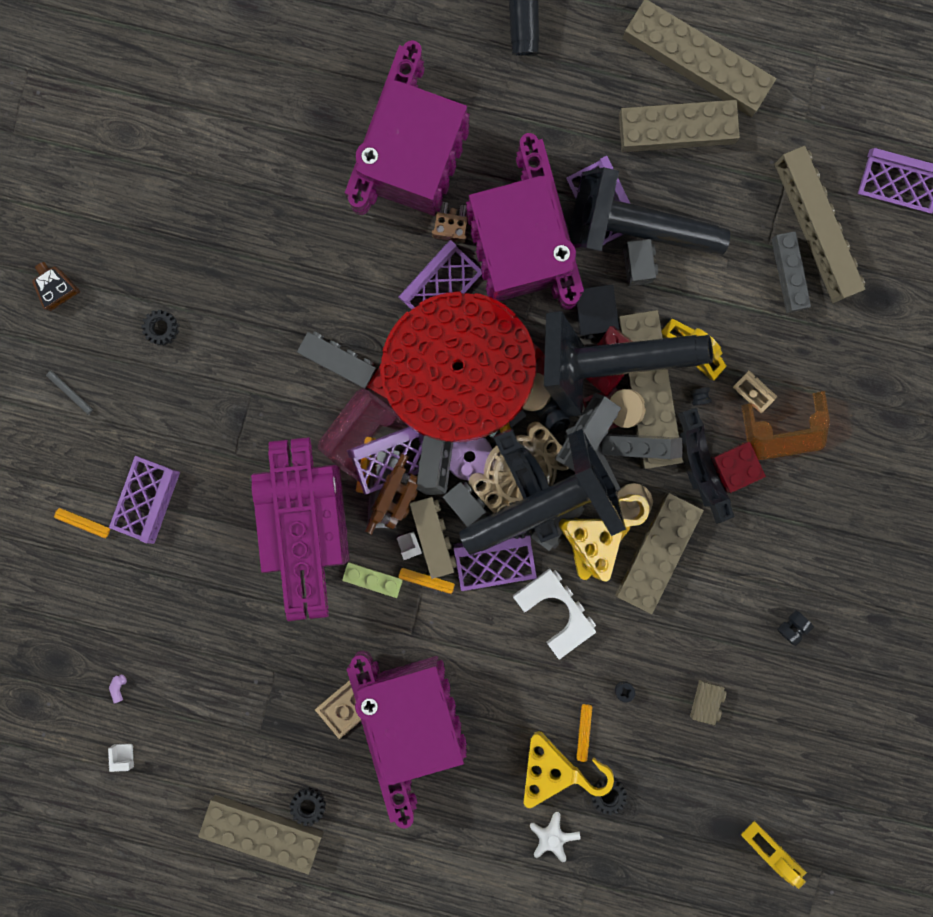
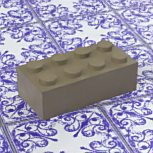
M433 497L410 503L431 579L454 573V568L457 567L454 555L450 556L448 550L451 549L449 537L444 536L443 530H446L444 519H440L438 511H441L438 499L434 500Z

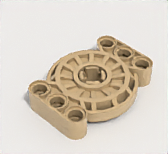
M540 422L529 424L527 436H516L518 442L525 446L540 464L549 487L555 482L557 469L562 471L569 469L555 460L562 446ZM541 429V433L535 436V432ZM553 443L551 448L546 449L548 444ZM496 445L486 459L484 474L474 473L469 478L471 488L493 513L500 511L505 506H510L509 503L511 502L514 504L515 501L523 500L516 481ZM479 481H483V484L481 486L476 487V484ZM495 494L493 499L488 500L490 495Z

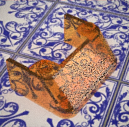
M825 391L813 393L816 412L809 419L810 429L773 435L772 427L768 422H755L752 403L741 405L747 441L751 443L758 460L818 451L826 446L830 419Z

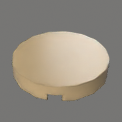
M536 373L532 391L523 406V409L529 411L540 410L551 400V395L544 387V376L540 373Z
M622 389L611 397L610 401L621 407L617 418L613 421L616 425L630 428L638 425L643 420L646 408H644L645 402L638 392L632 389Z
M631 483L624 485L618 490V497H624L628 494L644 497L649 504L650 513L653 499L646 487ZM619 501L624 519H633L639 514L640 507L636 501Z

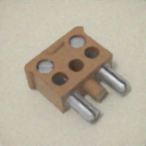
M443 202L440 213L437 212L432 237L465 243L467 217H465L466 206L464 205L463 216V205L460 206L458 216L456 215L457 209L451 208L450 213L447 214L448 203H445L444 209Z

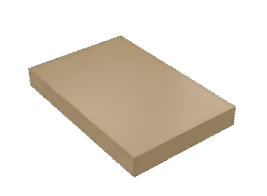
M350 680L315 709L339 739L361 721L355 710L356 701Z

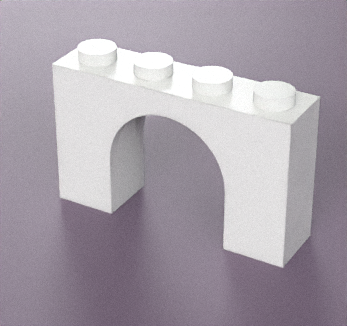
M548 569L515 593L513 598L524 613L546 598H557L566 603L569 609V621L562 631L547 641V644L557 658L561 659L595 634L594 627L596 624L590 616L586 619L582 612L585 609L579 601L575 603L572 600L571 596L573 593L567 585L565 587L561 585L559 581L562 578L557 571L554 570L552 572Z

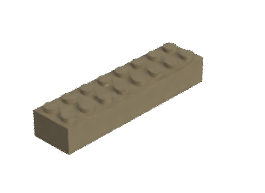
M649 0L643 1L622 38L723 101L737 100V109L751 118L777 79Z
M803 146L783 154L775 163V167L831 301L836 303L865 290V281L859 275L857 261L851 256L849 251L850 245L842 235V226L834 216L835 209L831 203L829 204L827 190L821 185L819 171L813 166L812 154Z
M658 310L625 315L618 318L619 331L633 342L663 339ZM668 369L626 374L628 389L638 392L643 397L645 402L644 408H646L643 420L635 426L636 435L679 437ZM640 457L642 469L683 463L682 457L675 459Z

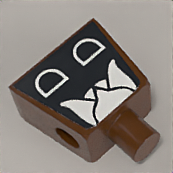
M45 262L35 266L40 276L33 279L32 283L45 310L52 311L80 293V290L61 269L55 266L49 269Z

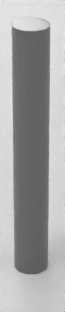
M52 370L46 374L87 415L93 411Z

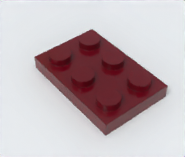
M610 326L598 345L633 341L614 326ZM624 374L586 379L606 396H609Z

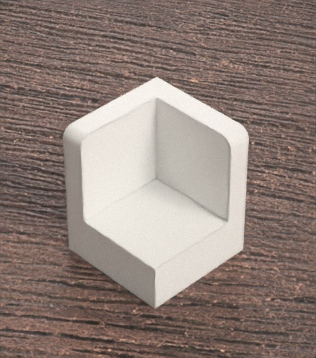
M415 531L397 538L404 560L422 554Z
M114 744L108 749L109 772L129 771L134 767L132 744Z

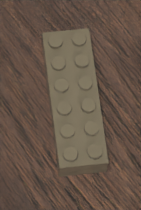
M737 100L621 108L619 113L622 152L735 144L740 138Z
M665 493L615 596L653 614L704 510L670 493Z
M214 795L210 801L198 837L309 875L324 831L310 826H303L304 824H298L295 821Z

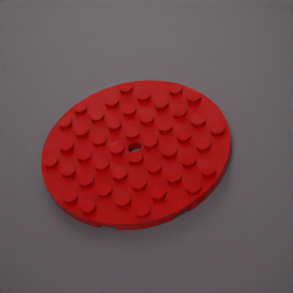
M449 292L420 302L417 307L413 308L410 312H406L397 321L383 347L380 374L384 393L389 404L399 418L410 428L435 440L467 442L497 432L513 420L521 411L534 385L536 356L528 330L516 314L506 305L478 293ZM454 363H463V369L454 370Z

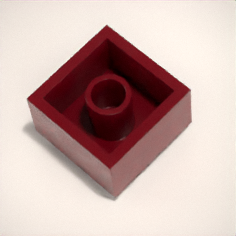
M744 442L711 458L726 493H732L766 477L750 442Z

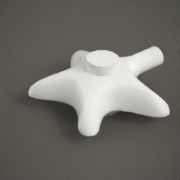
M559 812L553 814L546 828H542L535 823L530 824L531 830L539 838L538 847L534 852L535 858L540 857L545 851H552L561 862H565L566 855L563 850V844L568 841L580 840L579 832L564 833L561 831Z

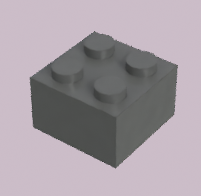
M651 239L627 242L623 248L628 287L651 284L656 275H658L657 263L654 264L653 256L656 255L655 245L651 244Z
M460 482L443 498L466 526L469 527L485 513L484 508L486 506L479 497L475 500L471 495L473 490L467 483L463 485Z

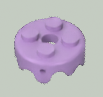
M484 437L467 442H453L450 463L452 474L469 481L470 476L474 473L484 474L486 459L493 450L490 443ZM467 451H472L475 454L473 462L465 461L464 454Z

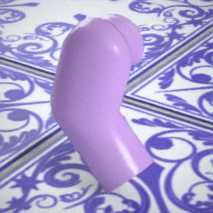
M122 674L113 677L109 686L114 703L123 700L120 688L121 685L126 684L127 680Z

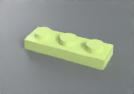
M348 562L342 581L397 598L403 580Z

